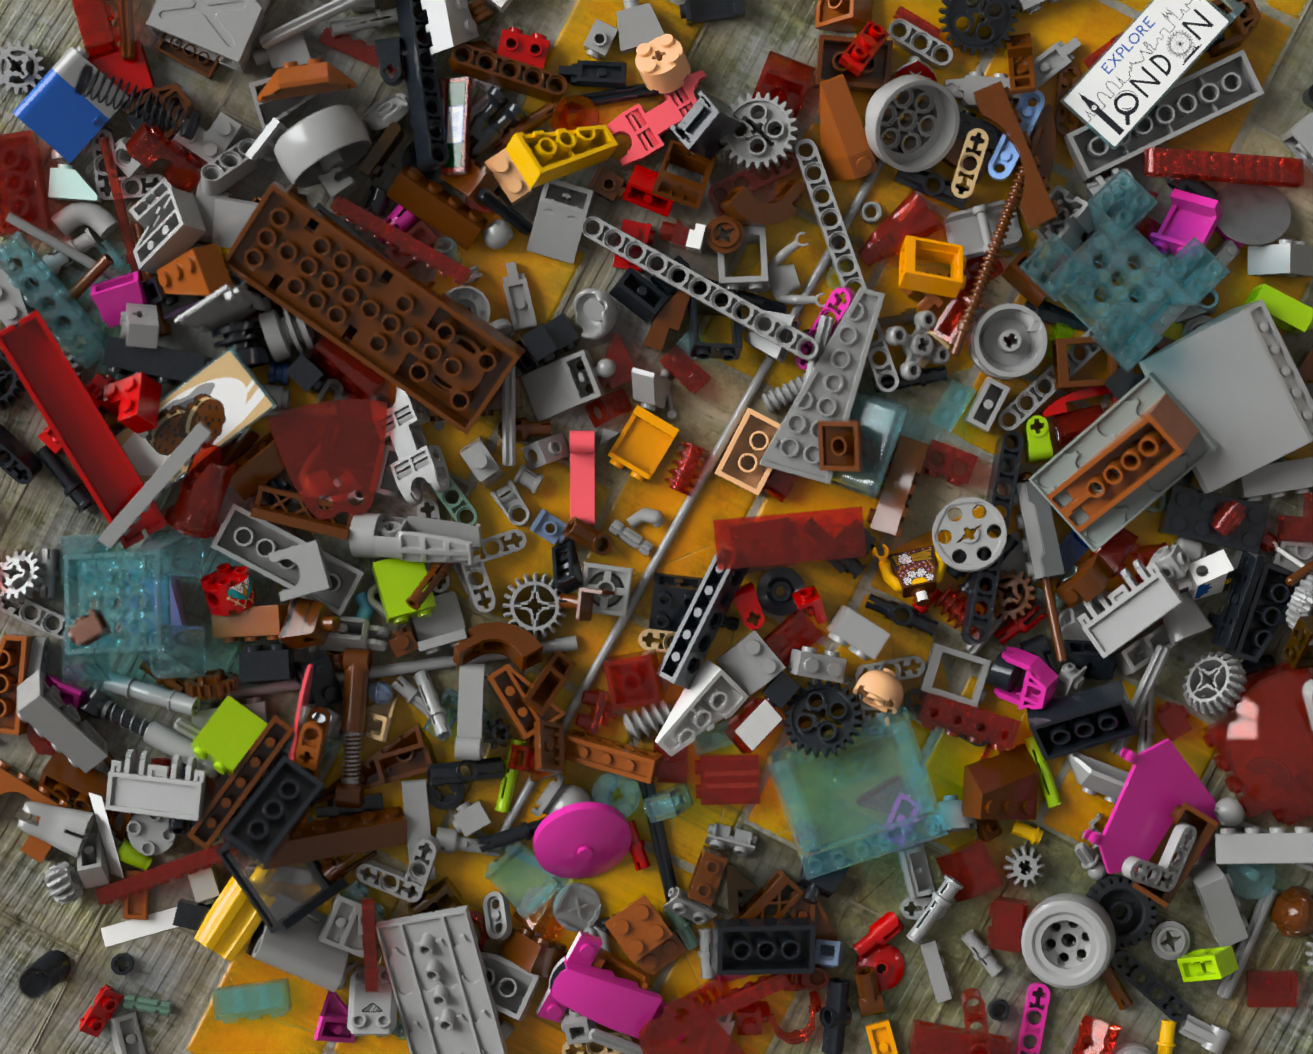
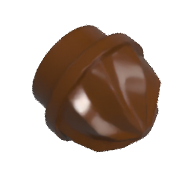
M327 650L334 672L342 671L344 652Z

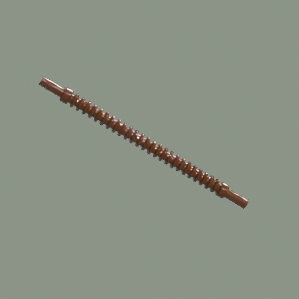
M1035 126L1030 139L1032 145L1028 146L1031 154L1036 153L1037 156L1038 153L1036 151L1044 129ZM1021 160L1019 161L1021 166L1017 167L1018 172L1014 174L1016 179L1012 180L1014 185L1009 187L1011 192L1007 193L1009 198L1004 200L1006 202V205L1002 206L1004 211L1000 212L1001 218L997 219L999 224L995 225L997 230L992 232L994 237L990 238L992 243L987 245L989 250L985 251L987 256L983 257L984 263L980 264L982 270H978L980 275L975 277L977 283H973L975 289L970 291L972 296H968L970 302L965 304L967 306V309L963 310L965 315L961 316L962 322H959L957 325L958 333L950 352L953 356H960L967 334L972 332L973 326L971 324L975 323L973 318L978 316L976 310H980L978 304L983 302L981 297L985 296L983 291L987 290L986 284L990 283L988 278L992 277L991 271L995 270L993 265L997 264L995 259L1000 257L998 252L1002 251L1000 246L1005 244L1003 239L1007 238L1005 234L1009 232L1007 227L1012 225L1010 219H1014L1012 214L1017 212L1015 206H1019L1017 200H1021L1020 194L1024 193L1022 187L1025 184V177Z

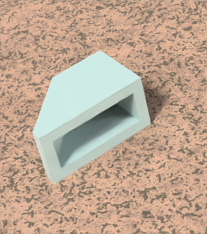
M58 164V168H50L49 198L62 201L102 203V199L98 196L97 192L80 172L73 169L72 165Z

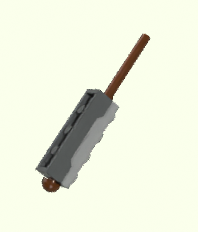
M1023 472L1018 476L1013 506H1017L1019 515H1016V524L1018 530L1022 529L1024 538L1020 539L1022 552L1027 553L1029 562L1025 563L1027 576L1032 577L1033 583L1040 582L1043 587L1057 662L1066 661L1067 657L1051 582L1052 579L1062 578L1065 574L1050 503L1028 480L1033 474Z

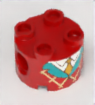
M223 563L217 566L216 571L200 578L207 606L213 615L228 616L231 610H235L237 614L250 608L256 602L255 590L247 566L231 567L230 563Z

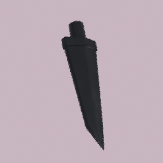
M1027 300L1024 304L1025 307L1034 311L1044 323L1084 332L1094 324L1046 300L1038 308H1035Z

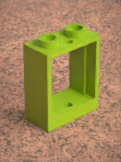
M1265 283L1253 287L1245 304L1263 299L1276 327L1292 335L1305 333L1306 330L1310 331L1312 329L1313 308Z

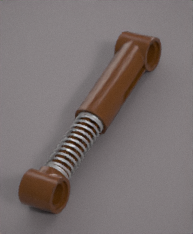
M346 647L344 650L343 670L345 677L341 731L346 733L344 734L346 742L343 743L345 745L343 747L345 749L343 751L345 756H342L345 759L342 761L344 762L342 765L344 773L341 775L344 776H342L341 782L337 783L335 791L336 807L361 809L363 806L364 785L360 783V776L358 775L361 772L358 770L361 769L359 767L361 765L359 757L362 756L359 754L362 752L360 750L362 748L360 745L362 741L360 739L363 738L360 735L366 732L368 682L372 666L371 649Z

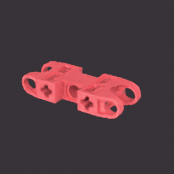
M704 70L691 73L689 76L687 75L682 87L673 92L663 94L667 101L647 113L643 111L638 103L618 115L607 126L612 135H626L632 142L631 148L627 151L628 154L619 160L622 167L645 160L664 148V144L659 136L671 130L672 124L677 126L685 117L687 111L689 112L698 101L694 91L699 86L698 83L707 77Z

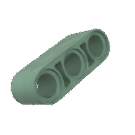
M449 472L450 484L447 490L441 493L437 492L429 483L456 522L463 523L460 515L464 510L468 509L474 514V519L469 525L474 526L479 519L477 510ZM450 490H456L459 494V500L455 504H450L446 500V494Z

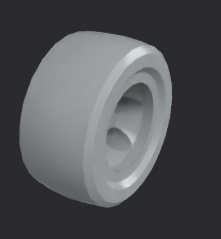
M336 105L308 116L287 130L276 142L274 153L288 180L295 184L297 188H307L322 183L318 178L321 174L324 176L337 167L342 168L340 172L342 173L354 165L370 150L372 142L365 125L355 110L348 105Z
M1073 892L1059 893L1040 902L1028 915L1022 931V954L1028 967L1043 982L1063 989L1079 988L1099 978L1109 967L1116 947L1115 927L1110 915L1094 899L1084 894ZM1069 921L1075 922L1079 925L1070 924ZM1052 923H1060L1061 929L1054 930ZM1084 932L1088 934L1090 940H1085L1083 938ZM1070 933L1074 935L1075 939L1073 942L1068 941L1069 937L1065 934ZM1047 940H1055L1056 946L1049 947L1047 945ZM1084 949L1086 957H1080L1077 954L1078 950ZM1060 953H1067L1069 960H1061Z

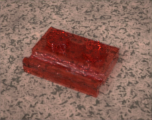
M798 609L769 633L763 641L787 667L790 662L792 648L802 650V646L810 647L823 634L805 613Z
M1246 970L1247 1006L1297 1007V971Z

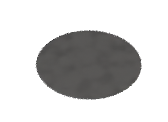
M1240 180L1230 183L1221 189L1215 200H1219L1223 213L1217 226L1225 235L1237 242L1248 245L1267 244L1280 238L1289 227L1291 209L1288 201L1279 190L1262 181Z

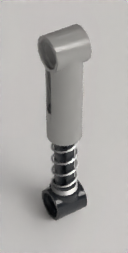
M91 686L89 687L78 709L96 719H110L111 723L116 722L120 724L121 728H128L131 733L139 734L140 738H143L144 743L171 757H174L175 754L182 755V762L185 764L190 756L196 757L197 770H205L207 777L217 780L220 773L213 768L214 764L207 759L202 760L192 752L191 744L193 740L157 721L148 723L145 721L146 718L142 720L136 716V713L133 715L127 712L126 708L123 710L117 707V703L114 704L111 701V697Z

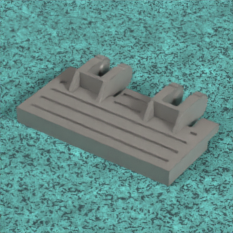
M1139 559L1133 562L1134 568L1144 580L1140 585L1127 568L1123 569L1121 574L1132 591H1129L1125 584L1119 586L1109 595H1106L1102 590L1096 596L1105 608V611L1102 613L1093 600L1089 602L1083 601L1086 609L1094 619H1091L1087 612H1084L1077 619L1103 659L1109 657L1184 602L1155 561L1147 567Z
M129 749L126 753L124 772H122L123 761L112 760L111 771L108 772L105 810L194 821L202 820L206 771L197 770L196 757L190 756L188 758L185 778H181L182 755H174L170 778V766L150 764L151 755L149 751H142L138 773L135 772L136 751L134 749Z

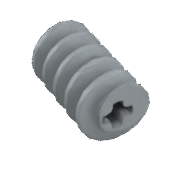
M661 698L659 699V707L653 702L650 703V711L642 706L641 715L636 710H632L631 719L627 714H623V722L632 744L633 736L639 741L642 740V732L650 737L651 728L660 733V725L664 726L672 711L669 703H666Z

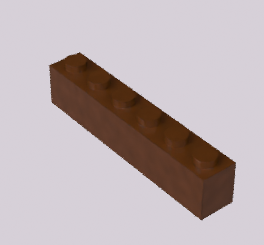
M279 713L273 716L204 811L202 820L197 821L187 836L206 850L214 844L293 735V723Z
M401 806L302 823L296 828L265 870L407 844V819Z

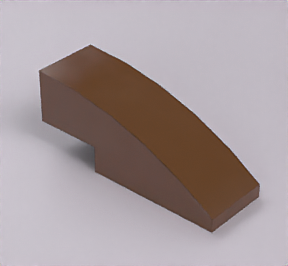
M679 290L666 303L650 327L643 347L662 352L668 331L679 332L690 298L689 295Z
M557 649L550 655L536 676L522 702L540 716H543L568 680V676L576 666V663Z

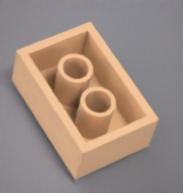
M747 408L714 474L759 496L772 468L762 466L759 463L781 424Z

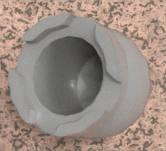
M560 773L554 775L557 781L552 780L547 785L536 802L539 808L534 806L531 813L537 817L542 813L548 816L567 805L592 802V799L583 788L576 785H565L563 781L566 776Z

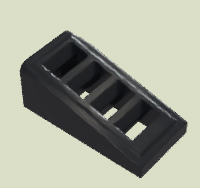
M568 539L552 547L554 587L566 594L579 589V587H583V575L575 542Z

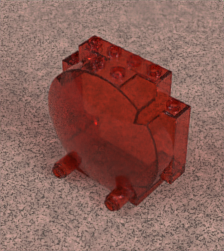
M1287 659L1272 668L1246 679L1248 682L1242 685L1246 691L1240 693L1241 700L1234 702L1235 708L1228 707V716L1204 727L1205 735L1202 737L1207 747L1213 749L1216 755L1213 757L1214 762L1219 770L1223 769L1227 777L1224 779L1228 790L1235 793L1238 802L1245 811V815L1251 818L1268 809L1272 811L1278 823L1282 822V824L1290 826L1308 816H1313V731L1302 691L1304 684L1313 679V673L1310 674L1308 668L1293 669Z

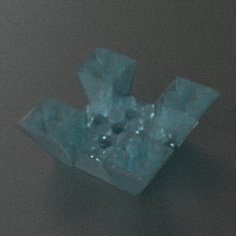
M1122 168L1088 200L1094 233L1074 252L1054 233L1019 268L1054 302H1062L1094 333L1091 338L1125 371L1129 372L1163 338L1147 322L1164 305L1196 306L1231 271L1195 237L1170 261L1136 230L1158 204V201ZM1094 262L1100 263L1103 268H1097ZM1128 263H1133L1137 269H1132ZM1111 279L1119 281L1121 286L1115 285ZM1094 295L1102 297L1104 302L1097 301ZM1129 296L1135 297L1138 303L1132 302Z
M201 528L156 531L149 535L136 551L109 552L108 548L98 540L101 534L60 536L61 585H64L65 630L61 634L63 683L111 681L110 654L139 653L157 679L205 676L204 627L171 625L170 579L203 577ZM119 573L120 580L116 584L114 578L115 575ZM143 596L144 605L140 608L139 599ZM119 598L120 606L116 609L115 601ZM95 599V609L102 611L112 633L87 647L77 646L68 635L69 627L76 624L75 620L86 614L89 615L88 611L92 609L91 603ZM117 623H120L121 629L120 632L117 634L115 631V627Z

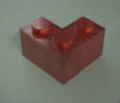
M1304 493L1303 517L1279 515L1277 540L1313 542V493Z

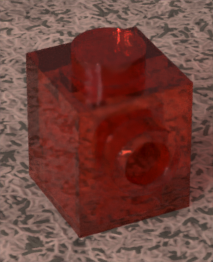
M1167 701L1156 707L1157 712L1154 713V718L1164 736L1170 741L1192 730L1187 720L1190 716L1183 705L1179 706L1175 702L1170 704Z

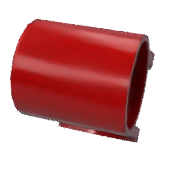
M751 581L740 586L733 601L737 611L739 610L745 626L755 630L762 627L765 617L759 603L760 600ZM750 612H754L755 615L760 614L761 619L758 620L757 626L747 622Z

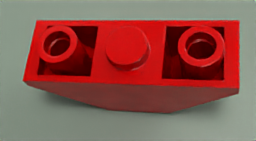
M869 20L843 53L838 63L859 77L890 34L882 26Z

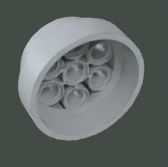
M904 75L886 83L873 94L865 111V133L871 150L880 160L904 172H919L936 165L950 151L959 131L960 115L954 96L943 85L922 75Z

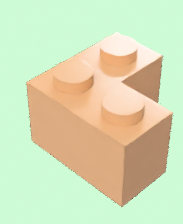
M503 149L484 162L486 167L494 173V179L499 183L500 188L512 206L533 193L506 149Z

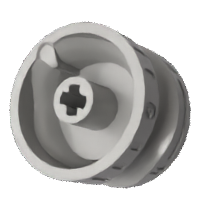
M1013 303L996 306L982 314L973 325L972 332L968 337L970 357L974 365L989 377L1000 380L1020 377L1035 369L1042 361L1048 343L1046 328L1041 318L1028 307ZM1005 339H1010V340H1011V344H1009V345L1007 346V345H1006L1007 342H1004V340H1005Z

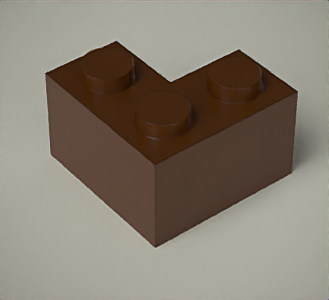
M522 926L521 930L512 927V932L505 939L499 954L528 973L550 978L555 965L567 955V945L556 940L551 943V941L541 936L536 937L534 936L535 931Z

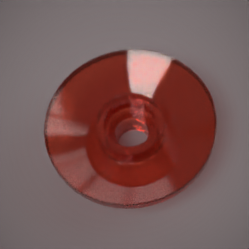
M571 95L564 98L556 105L552 113L551 122L554 132L562 128L576 130L577 127L598 125L599 112L596 105L589 98L582 95ZM576 113V119L570 121V115Z

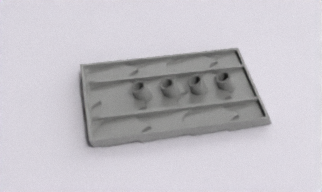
M468 906L405 916L388 921H378L375 928L410 1054H508Z

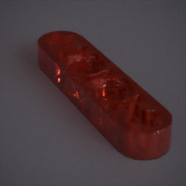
M362 898L366 993L378 992L374 898Z

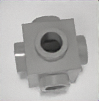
M1179 544L1160 548L1153 554L1149 562L1151 564L1155 561L1170 582L1182 580L1187 575L1186 572L1191 564L1188 554L1181 549Z
M570 1008L566 1009L565 1016L561 1019L562 1032H565L568 1045L592 1042L588 1040V1034L591 1028L597 1029V1022L582 1016Z

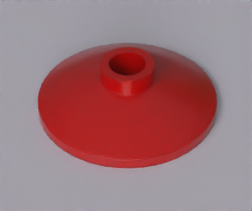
M888 943L885 946L878 944L863 958L858 955L856 961V970L863 966L874 967L879 991H886L895 987L904 974L905 965L901 953ZM879 964L885 965V970L883 972H878L876 970Z

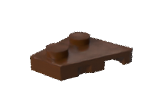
M791 890L790 898L796 893L795 890ZM804 894L790 908V918L810 917L816 925L815 941L816 939L837 941V936L820 900H818L817 905L809 904L803 900Z

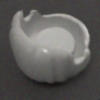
M586 288L581 290L574 299L576 325L580 326L583 330V333H581L583 338L597 340L606 336L613 329L618 318V309L616 302L606 291Z

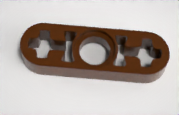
M1074 65L1065 66L1059 71L1057 76L1055 127L1056 133L1062 137L1078 128L1079 115L1071 107L1066 108L1061 103L1062 96L1070 94L1072 91L1071 89L1062 91V87H1067V78H1063V75L1069 70L1071 75L1076 77L1071 81L1070 88L1076 87L1081 81V72ZM1060 111L1064 113L1074 112V115L1070 114L1068 116V123L1072 124L1073 127L1069 128L1067 132L1064 131V127L1060 126V123L1065 121V114L1060 115Z

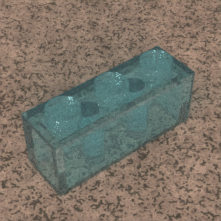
M288 978L217 987L212 991L216 1021L223 1020V1024L237 1022V1018L247 1017V1020L261 1019L262 1015L271 1014L272 1017L285 1016L286 1012L292 1008Z

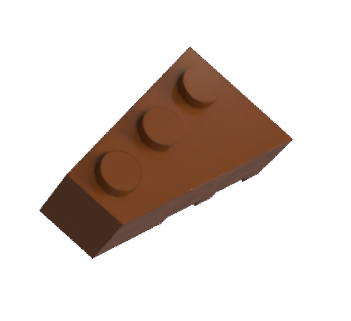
M217 243L193 248L157 270L158 280L165 294L210 296L226 284L231 285L232 289H234Z
M289 604L251 606L237 614L235 610H231L228 616L211 614L213 638H222V642H237V637H244L245 641H257L259 636L267 635V640H278Z
M509 664L500 667L485 677L486 682L522 740H526L534 735L535 721L555 722L567 714L552 702L545 714L540 716L522 702L531 683Z

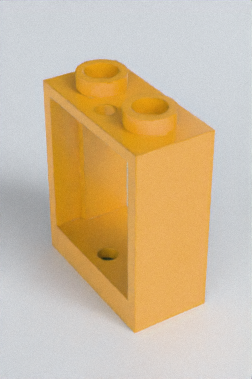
M906 235L900 249L899 288L956 298L960 289H964L966 284V275H963L967 258L963 256V246ZM915 258L950 265V278L915 271Z

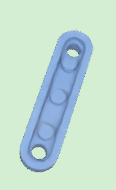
M1037 89L1036 92L1023 93L1015 108L1018 109L1022 118V123L1019 124L1022 132L1027 131L1029 137L1045 106L1044 95ZM1030 100H1035L1037 102V105L1034 107H1030L1028 105V102ZM1002 134L988 163V173L996 181L1008 179L1020 158L1014 145L1004 134ZM1002 165L1005 167V170L1002 173H998L996 167Z

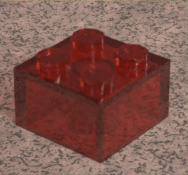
M656 649L612 656L603 662L613 710L658 703L665 697L662 678L656 674L659 668Z

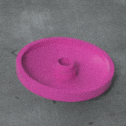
M580 802L562 807L548 815L539 824L534 833L533 848L536 860L547 872L563 878L581 879L602 874L616 866L628 853L632 836L626 817L616 808L598 802Z

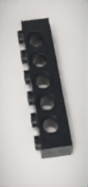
M721 541L656 672L657 675L673 684L690 689L754 557Z

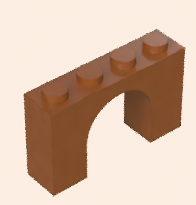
M0 759V797L7 792H18L26 795L31 801L73 809L74 805L70 801L59 800L43 787L32 783L30 776L23 772L16 773L10 769L11 765L8 762ZM30 835L21 851L36 861L43 863L49 857L54 846Z

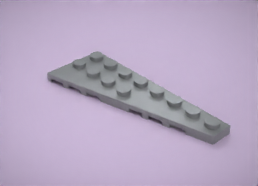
M862 287L859 288L763 454L760 465L830 484L834 471L820 470L818 421L849 419L885 294Z

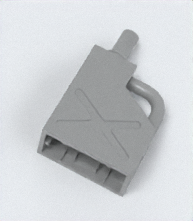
M156 0L146 24L153 37L161 39L165 32L167 33L164 39L165 42L170 43V40L175 37L171 43L179 47L181 44L179 39H181L182 49L187 44H192L196 49V55L204 51L208 53L209 60L213 62L220 55L218 64L243 74L265 25L266 19L264 14L270 0ZM187 46L185 48L189 52H194V48L192 46ZM205 53L200 54L201 57L208 58Z

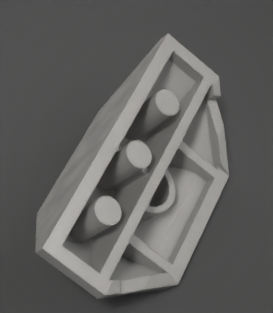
M1078 752L1065 755L1077 784L1083 786V792L1093 796L1097 792L1106 795L1104 800L1116 804L1129 772Z

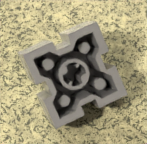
M1056 185L1048 195L1050 200H1056L1060 212L1057 213V221L1038 228L1033 232L1038 238L1050 245L1053 243L1058 250L1071 256L1082 243L1081 235L1084 232L1089 234L1100 222L1101 218L1090 203L1078 196L1074 198L1069 191Z

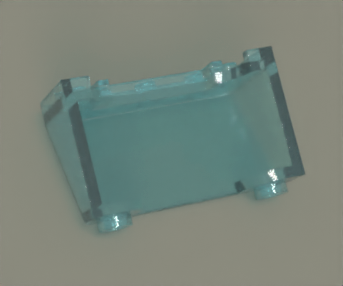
M857 389L849 419L861 421L862 471H834L830 484L870 499L876 498L906 417L907 405Z

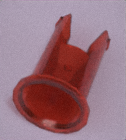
M202 443L200 446L202 449L198 454L191 456L192 460L188 464L175 505L170 506L165 513V519L173 529L194 538L206 539L217 535L220 529L217 517L236 466L235 463L230 466H221V447L210 443Z

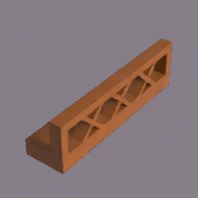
M575 729L564 733L565 760L648 784L653 782L656 766L663 759V754Z

